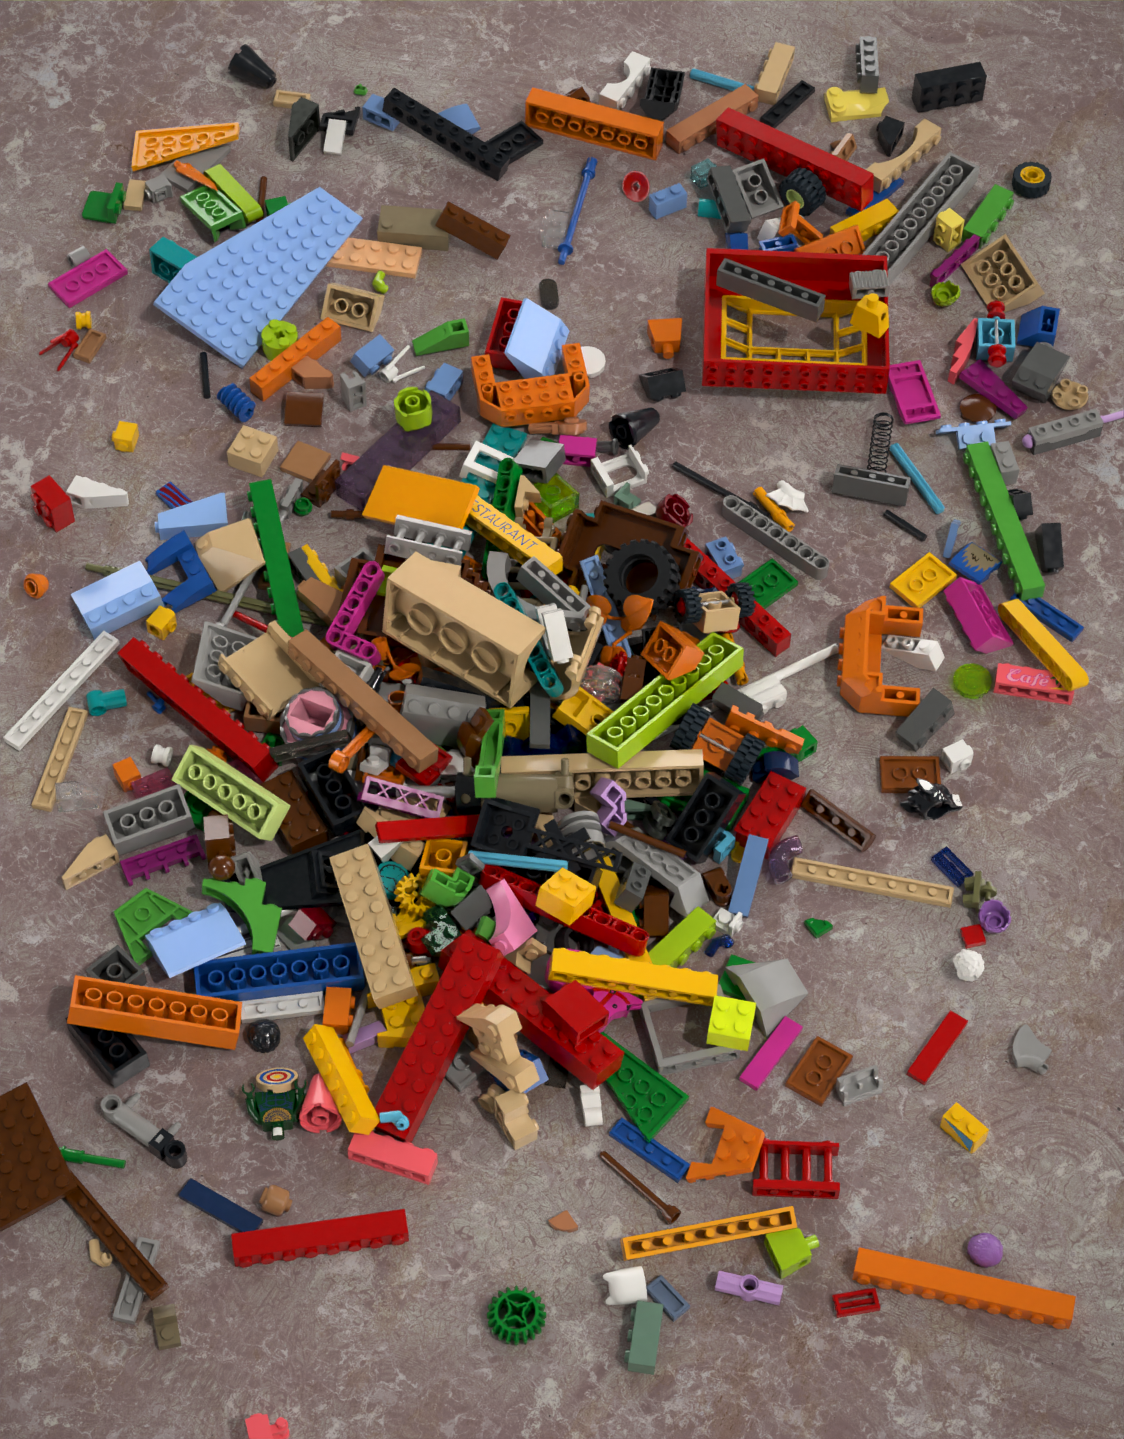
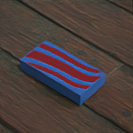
M171 481L156 491V495L171 509L193 502Z

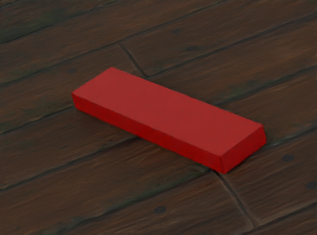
M950 1010L906 1075L925 1086L967 1026L968 1020Z

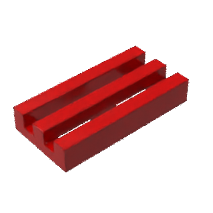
M876 1288L832 1296L837 1318L880 1311L881 1308ZM871 1295L873 1296V1298L862 1300L859 1299L853 1300L851 1302L839 1303V1301Z

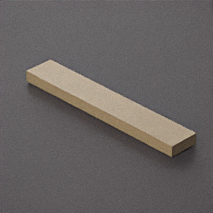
M68 707L31 804L32 808L52 812L88 717V710Z

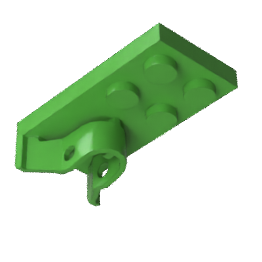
M203 185L180 196L181 203L211 230L214 242L219 239L220 228L228 226L231 230L246 228L242 211L219 190L216 191Z

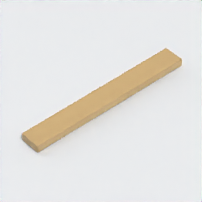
M794 857L790 878L948 908H951L954 887L796 857Z

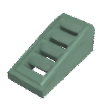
M628 799L624 801L627 820H643L646 814L653 815L650 810L651 805Z

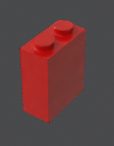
M576 979L569 984H564L559 991L549 994L543 1001L542 1013L575 1045L607 1025L609 1011Z

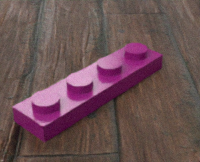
M974 234L970 239L967 238L959 249H955L948 259H944L939 268L931 272L930 287L939 282H944L963 262L978 250L979 236Z

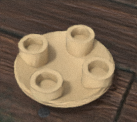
M1063 379L1053 388L1051 397L1058 407L1065 410H1076L1086 404L1088 388L1069 379Z

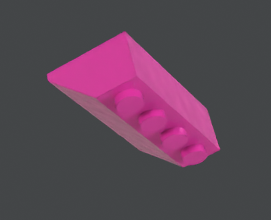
M959 577L944 590L947 596L946 601L953 607L954 615L961 622L962 630L971 640L970 645L975 651L988 654L1014 644L982 585Z

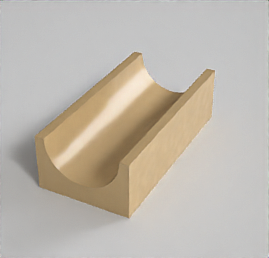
M418 552L411 555L387 578L383 633L510 709L538 681L536 674L525 668V665L533 648L545 634L546 627Z

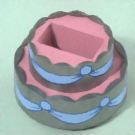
M325 687L306 688L293 695L286 705L280 718V733L293 758L298 762H302L333 747L335 750L342 751L360 733V721L354 716L352 711L344 707Z

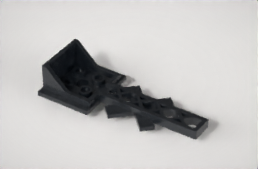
M497 797L484 799L471 841V846L475 848V851L527 856L528 850L531 849L540 852L534 856L536 858L555 860L560 857L561 860L567 861L568 871L573 874L582 870L579 863L618 873L623 853L586 843L591 838L585 827L568 837H564L556 820L553 819L543 825L546 831L535 829L540 809ZM508 828H512V835L505 838V831ZM535 833L539 841L531 845V840ZM551 840L553 845L548 848L546 842ZM577 848L578 851L573 854L572 849ZM594 849L597 857L587 860L584 853ZM610 854L615 855L616 859L613 867L606 865L603 858Z

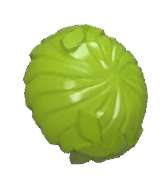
M950 280L946 281V283L939 282L935 284L931 289L933 301L941 307L952 305L960 297L959 285H954Z

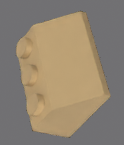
M329 283L321 319L324 320L329 317L338 324L373 332L381 314L385 296L337 283Z

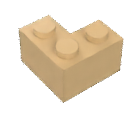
M509 1090L494 1098L495 1118L514 1150H517L537 1140L539 1126L534 1118L531 1119L528 1115L527 1104H529V1100L526 1094Z

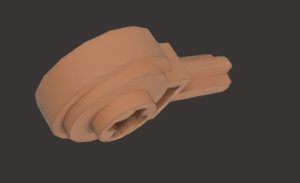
M566 417L561 421L532 423L528 425L530 434L552 433L553 435L579 437L580 434L585 433V430H587V420L579 419V417Z

